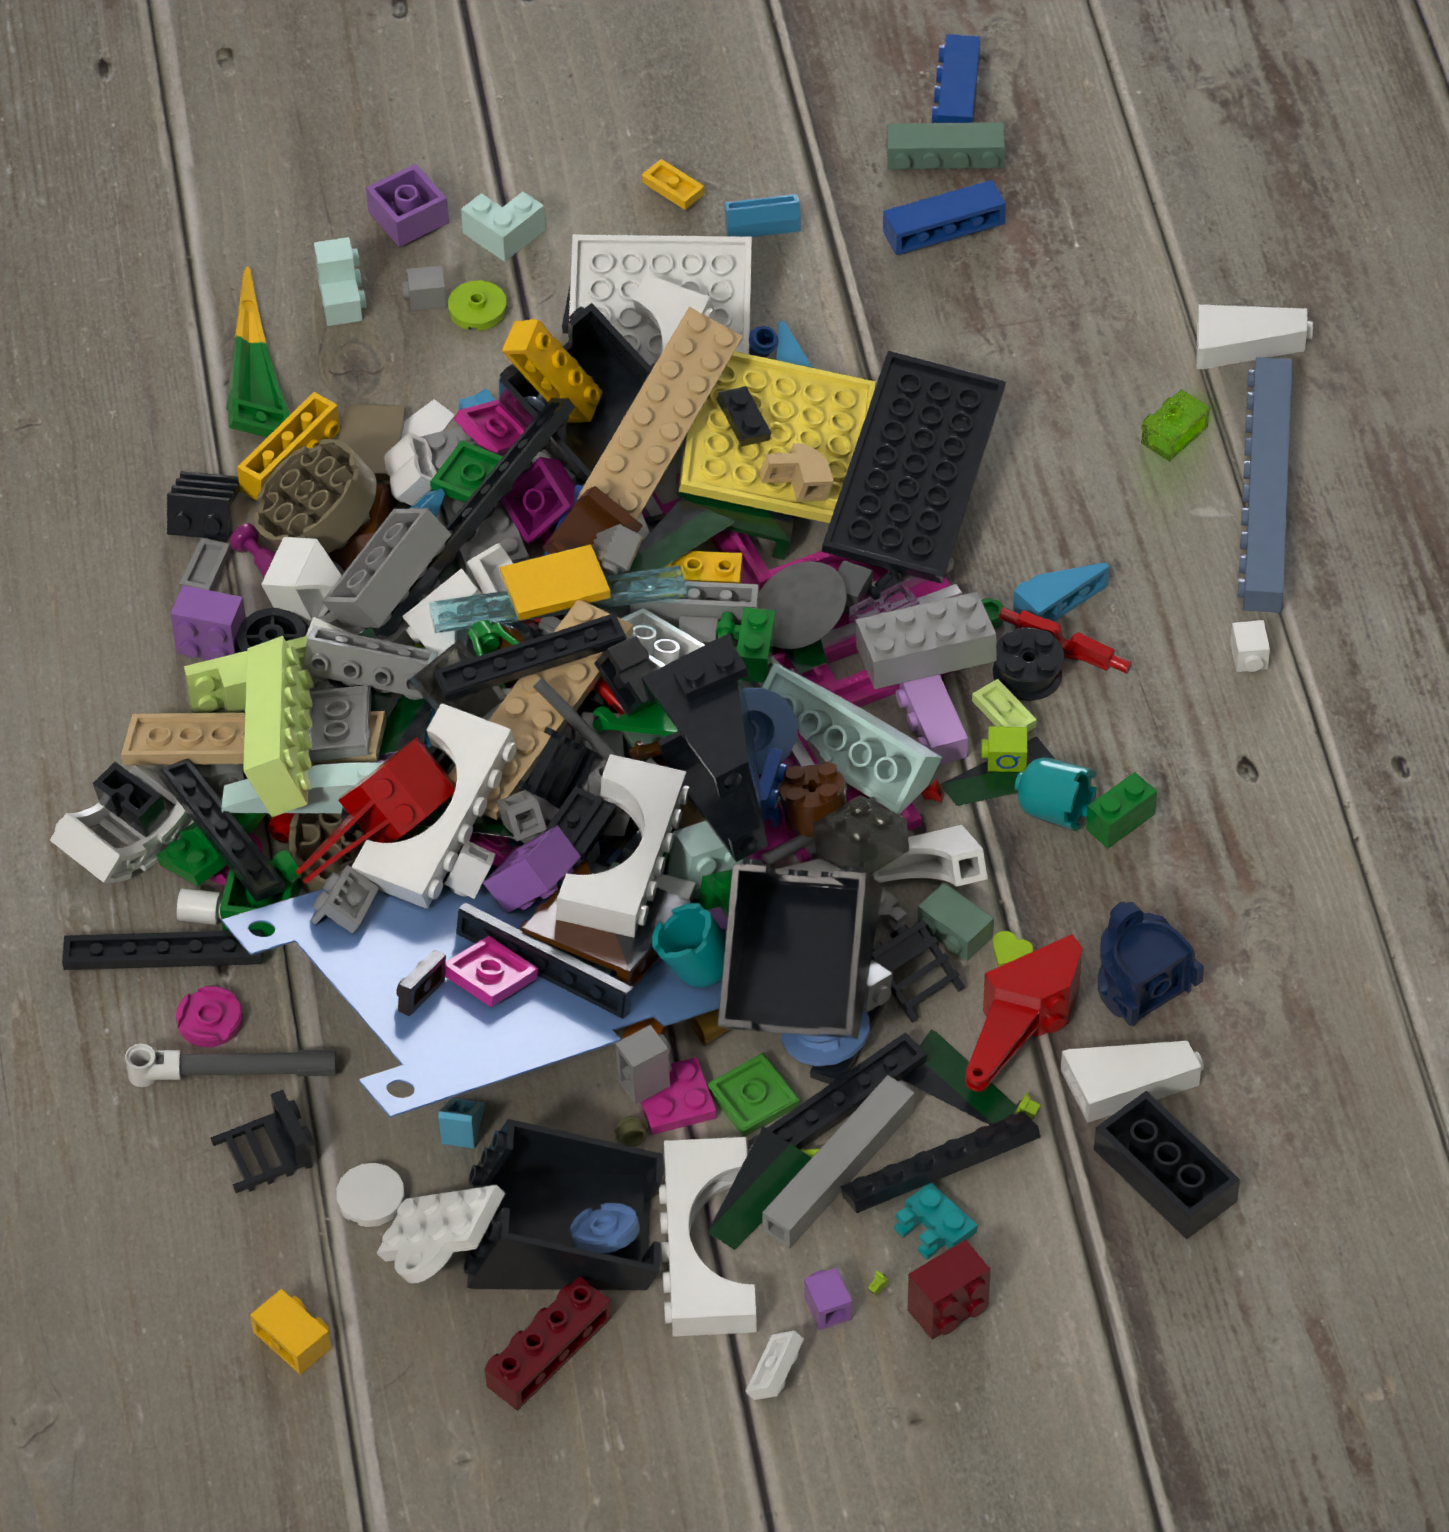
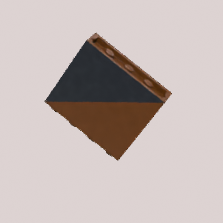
M585 859L577 869H574L575 871L572 874L591 875L608 871L610 868ZM558 886L559 888L545 904L541 903L538 906L534 916L529 921L523 922L520 930L545 943L617 971L616 979L634 989L660 959V956L652 946V935L656 925L659 922L663 925L667 919L673 916L672 909L686 903H691V901L656 887L653 901L647 900L645 905L648 906L645 925H638L635 937L633 938L556 920L557 897L561 886Z

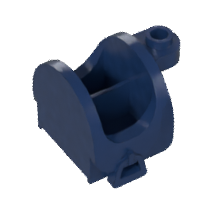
M1120 902L1112 908L1108 927L1103 932L1100 942L1102 965L1098 973V992L1103 1003L1114 1015L1123 1017L1129 1026L1134 1027L1139 1019L1185 991L1187 993L1191 992L1192 984L1196 987L1202 983L1204 966L1195 959V952L1190 943L1163 916L1143 912L1134 902Z

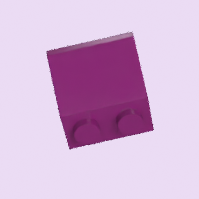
M539 457L525 473L517 478L513 483L514 487L511 492L500 499L525 542L530 545L573 508L575 484L560 460Z

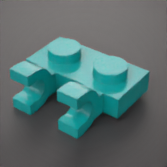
M932 1183L925 1185L906 1199L905 1208L895 1214V1218L899 1222L894 1225V1230L903 1238L919 1224L924 1225L928 1229L919 1236V1240L923 1244L918 1247V1252L926 1260L932 1257L944 1245L951 1249L977 1233L978 1225Z

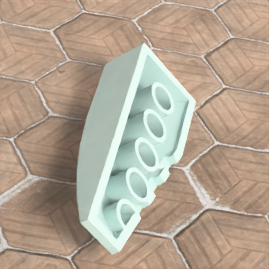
M773 664L762 688L779 694L792 707L800 735L806 741H810L820 751L819 755L826 762L834 763L837 766V770L843 775L846 783L870 798L874 797L878 803L896 814H900L929 785L942 759L941 756L840 696L778 664Z
M338 763L312 766L308 770V777L311 782V790H308V805L286 813H342L343 806L338 801L339 798L383 763ZM249 779L224 785L222 813L223 811L231 813H269Z

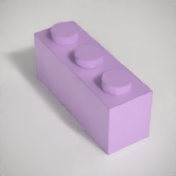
M940 674L900 683V689L896 690L897 702L900 708L905 707L909 730L916 732L917 742L942 757L939 765L967 758L968 737Z

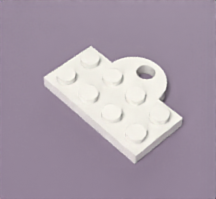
M497 1185L407 1198L398 1207L396 1218L391 1227L384 1233L383 1242L377 1254L385 1262L395 1260L394 1267L396 1272L408 1283L422 1282L438 1272L449 1260L453 1252L473 1250L478 1247L505 1193Z

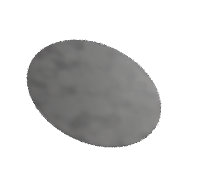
M807 561L796 563L773 575L759 592V609L775 610V638L773 646L782 649L801 648L818 641L829 633L837 624L844 611L847 598L846 586L841 575L834 568L821 562Z

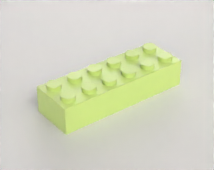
M283 636L247 648L243 771L271 817L308 805V790H311L308 770L312 768L309 757V749L312 748L309 728H312V720L309 713L310 708L313 707L310 696V688L313 687V681L308 670L301 668L295 648L293 646L289 647Z

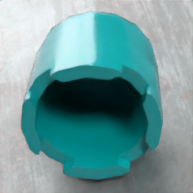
M1042 757L1033 760L1025 768L1024 772L1021 771L1015 781L1019 805L1031 817L1071 831H1077L1081 828L1078 823L1081 817H1087V806L1095 800L1097 787L1091 786V779L1096 777L1097 774L1091 768L1052 758Z
M686 903L672 909L673 916L667 919L663 925L659 922L655 927L652 935L653 948L685 984L700 988L718 983L722 980L726 934L708 910L703 909L698 903Z

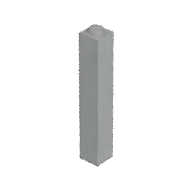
M887 1075L762 1212L763 1231L790 1249L842 1192L840 1186L850 1183L914 1112L915 1092L912 1091L910 1086L903 1081H896Z

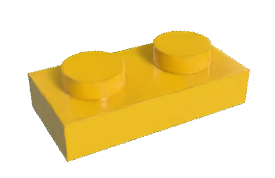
M660 159L642 174L643 184L684 210L705 195L704 185L663 159Z

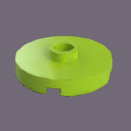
M478 280L463 283L455 288L448 298L449 316L453 323L463 329L469 330V327L476 328L477 331L495 327L506 315V295L500 287L491 282Z

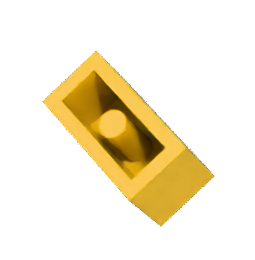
M282 1289L250 1314L253 1333L299 1375L331 1349L330 1329L320 1317L314 1319L307 1312L305 1305L298 1297H290Z

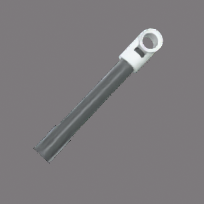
M135 1044L125 1054L128 1079L136 1087H148L156 1080H181V1076L336 1075V1049L298 1050L295 1053L181 1054V1050H153L147 1044Z

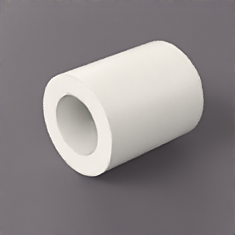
M182 888L177 901V920L218 925L221 919L222 893Z

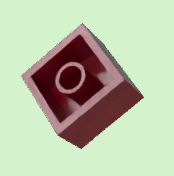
M964 1240L909 1273L907 1310L931 1340L941 1334L947 1335L955 1330L959 1323L970 1316L972 1318L979 1316L989 1306L991 1269L968 1241Z

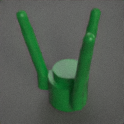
M480 620L472 625L468 631L476 656L497 650L500 644V636L511 645L520 643L507 633L499 622L492 625L489 620ZM505 683L499 685L500 689H507Z

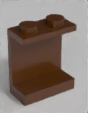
M593 486L585 490L543 546V549L550 555L590 544L593 545V540L597 538L596 534L621 524L638 533L643 525L598 487Z

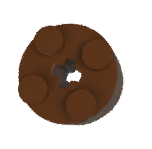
M825 762L821 765L815 764L803 767L792 766L786 770V777L780 785V795L785 822L788 828L792 830L793 827L799 830V835L805 837H820L836 831V825L843 821L845 824L850 815L844 777L837 770V766L834 763Z

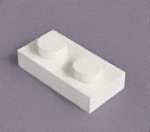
M796 1331L771 1335L745 1391L753 1400L778 1396L784 1388L787 1374L797 1360L798 1351L804 1340Z

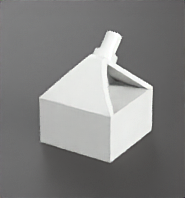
M283 537L261 585L273 608H280L295 613L303 621L305 627H310L313 617H322L328 611V608L322 601L340 579L341 574L317 539Z

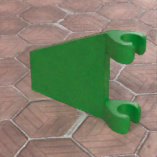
M658 702L629 717L625 712L617 718L604 706H600L593 711V715L600 717V719L592 723L593 728L598 731L619 730L668 736L678 731Z

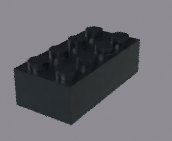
M1147 1091L1095 1127L1094 1151L1184 1238L1188 1239L1237 1202L1240 1179Z

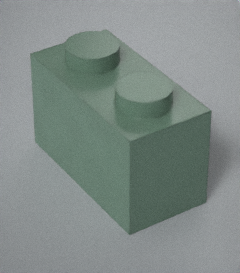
M946 883L941 884L918 906L917 923L924 920L927 924L925 927L931 936H935L938 941L944 944L950 953L959 955L966 961L993 938L994 918Z

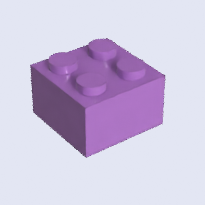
M417 164L411 165L366 187L368 212L398 247L449 223L447 198Z
M183 585L170 613L177 653L187 657H198L208 660L239 653L237 633L241 623L246 618L243 597Z
M557 825L514 849L484 880L483 884L506 914L518 907L523 911L530 907L537 900L538 896L545 899L559 888L556 883L563 881L566 873L572 874L575 871L572 866L581 856Z

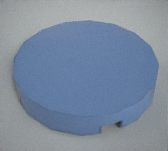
M605 1203L601 1205V1209L595 1211L592 1208H588L580 1213L570 1226L573 1244L577 1248L602 1254L626 1247L636 1239L640 1232L639 1220L635 1211L621 1203Z

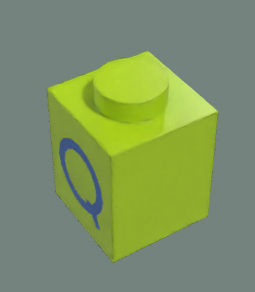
M988 727V739H982L981 758H988V771L1024 772L1027 766V727Z

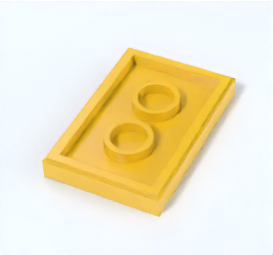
M591 544L500 567L501 578L519 621L572 608L578 600L592 603L611 598L610 588Z

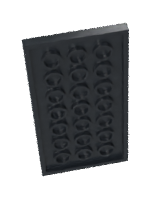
M888 350L822 544V552L888 570L894 568L903 574L943 584L1002 400L1006 381Z

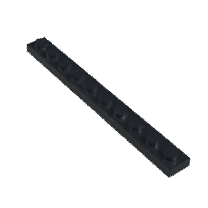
M551 398L445 527L451 533V536L445 542L444 550L431 560L427 566L426 573L414 582L409 589L407 598L399 603L391 612L390 620L380 628H372L375 636L388 638V636L393 635L399 629L403 615L420 602L419 598L427 589L436 584L439 578L438 575L456 559L459 549L464 543L470 541L475 536L476 529L481 522L493 514L495 505L499 500L511 492L514 487L513 483L531 467L534 457L550 444V438L556 430L568 422L569 415L575 408L569 399Z

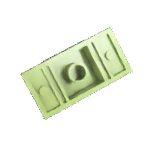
M308 636L286 641L289 647L293 646L295 648L302 669ZM247 651L184 666L190 706L193 713H209L221 708H225L226 713H245ZM311 676L313 685H316V679Z

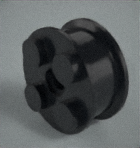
M267 608L256 611L243 620L238 630L237 643L240 649L239 653L247 651V648L281 636L284 637L285 641L306 636L305 625L300 617L288 610Z
M1019 628L1005 633L996 644L997 661L994 662L992 670L994 681L999 679L1018 700L1024 701L1040 700L1057 690L1062 680L1064 651L1059 641L1050 632L1036 628Z

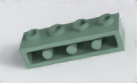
M1003 122L887 124V169L1004 168Z

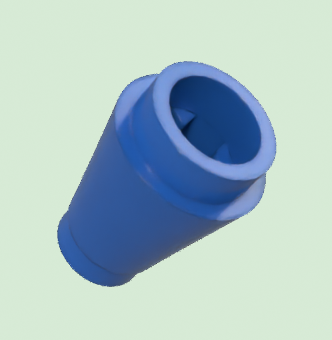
M760 326L750 332L749 355L766 358L777 348L778 337L772 328Z

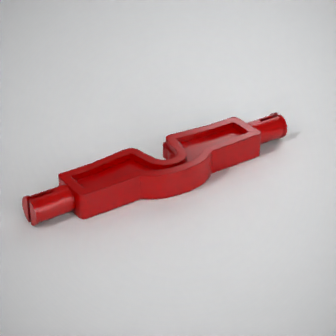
M1002 607L999 613V620L1001 619L1015 625L1016 629L1036 628L1050 632L1061 644L1065 658L1080 659L1105 671L1112 667L1125 674H1128L1132 666L1131 661L1114 655L1115 650L1099 643L1080 632L1073 634L1070 640L1065 639L1062 636L1061 626L1057 622L1039 617L1025 610L1018 614Z

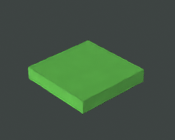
M764 1053L706 1083L712 1098L743 1137L789 1113L800 1105L798 1096Z

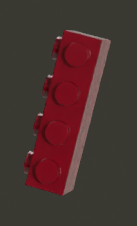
M580 1276L571 1285H565L558 1293L556 1300L548 1308L543 1307L535 1315L533 1322L524 1331H518L512 1337L509 1346L502 1353H497L489 1359L485 1367L486 1387L518 1411L612 1318L611 1300Z

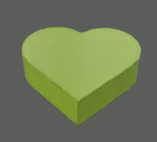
M1001 931L993 938L992 949L997 967L1033 952V946L1029 941L1017 939L1016 935L1012 932Z

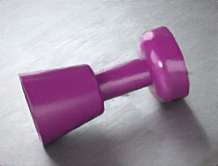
M250 523L243 524L232 533L229 540L230 546L240 553L249 551L254 556V564L264 578L276 552L270 548H262L257 543L259 531Z

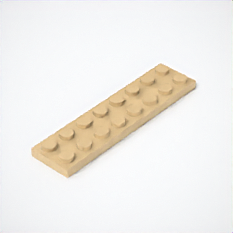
M689 307L580 491L577 500H579L585 490L596 486L638 520L743 336Z
M578 600L554 632L610 615V613L585 601ZM617 617L627 639H629L634 632L633 624ZM605 651L519 678L489 719L490 722L512 730L517 749L514 758L510 762H506L502 770L500 784L496 789L491 790L487 798V807L483 814L498 820L500 813L496 801L516 794L521 788L517 786L519 781L525 782L535 769L550 738V735L544 733L546 726L561 733L568 723L533 686L543 678L577 711L602 676L594 662ZM456 765L448 775L455 785L457 783Z
M371 711L368 756L312 761L311 763L378 762L386 725L385 711ZM245 713L132 714L121 753L123 765H171L181 760L189 759L192 764L201 765L244 764Z

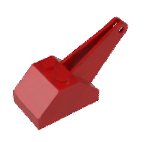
M415 737L339 798L338 801L349 815L295 872L299 875L310 867L355 822L365 834L310 872L302 880L305 884L367 838L379 843L395 842L455 792V783L421 741Z
M1073 934L985 973L983 1012L987 1018L966 1069V1085L970 1090L976 1092L985 1090L1031 1035L1040 1037L1049 1032L1054 1033L1068 1024L1080 987L1083 949Z

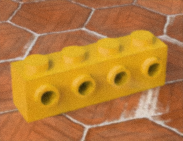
M536 319L514 321L502 349L505 356L547 402L551 398L570 400L575 408L570 413L567 423L591 422L603 391L596 385L593 378L587 375L579 366L577 360L571 357L562 347L560 341L555 339L546 329L544 323Z
M313 392L237 466L240 491L256 500L267 478L289 455L303 446L310 449L318 446L320 440L335 438L341 429L338 405Z
M689 551L647 579L742 584V553ZM631 571L619 574L614 577V594L630 595L632 579L646 578Z

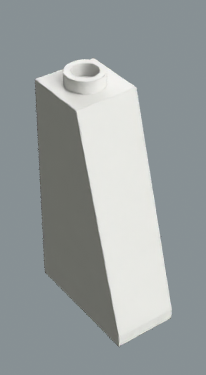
M1199 304L1196 369H1208L1253 361L1256 357L1270 358L1305 351L1306 339H1312L1313 321H1307V309Z
M1188 1041L1068 1049L1062 1051L1061 1072L1087 1123L1115 1114L1145 1091L1158 1100L1199 1086L1201 1071L1204 1070L1200 1054L1197 1051L1193 1052Z

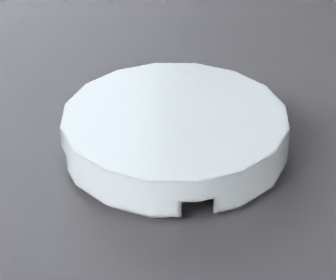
M378 1163L360 1164L349 1169L341 1177L336 1188L337 1205L343 1217L349 1221L351 1219L363 1227L381 1226L392 1221L397 1216L398 1207L405 1201L404 1184L398 1173L390 1167Z

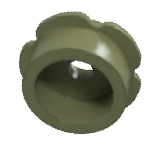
M625 1117L614 1130L615 1137L622 1145L635 1147L646 1139L647 1124L638 1117Z

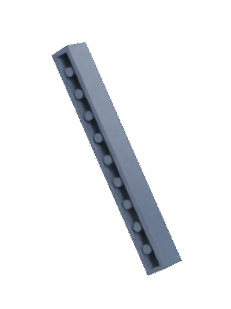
M1256 357L1255 368L1248 370L1247 387H1253V392H1247L1246 410H1252V415H1246L1245 433H1251V438H1245L1244 456H1250V461L1244 460L1243 479H1249V484H1243L1242 502H1248V507H1242L1241 526H1247V531H1241L1240 549L1246 550V555H1240L1239 573L1245 574V578L1239 579L1238 597L1244 598L1243 610L1281 613L1284 586L1292 359Z

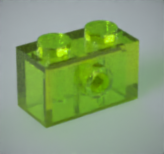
M1181 389L1173 397H1168L1163 402L1161 408L1154 414H1149L1144 419L1141 425V444L1170 462L1208 428L1210 407Z

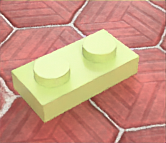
M999 679L972 693V702L995 726L1027 727V732L1036 728L1037 719Z

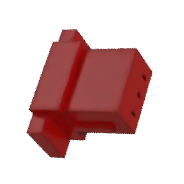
M934 780L932 785H928L921 792L924 800H934L939 803L943 801L944 793L938 780Z

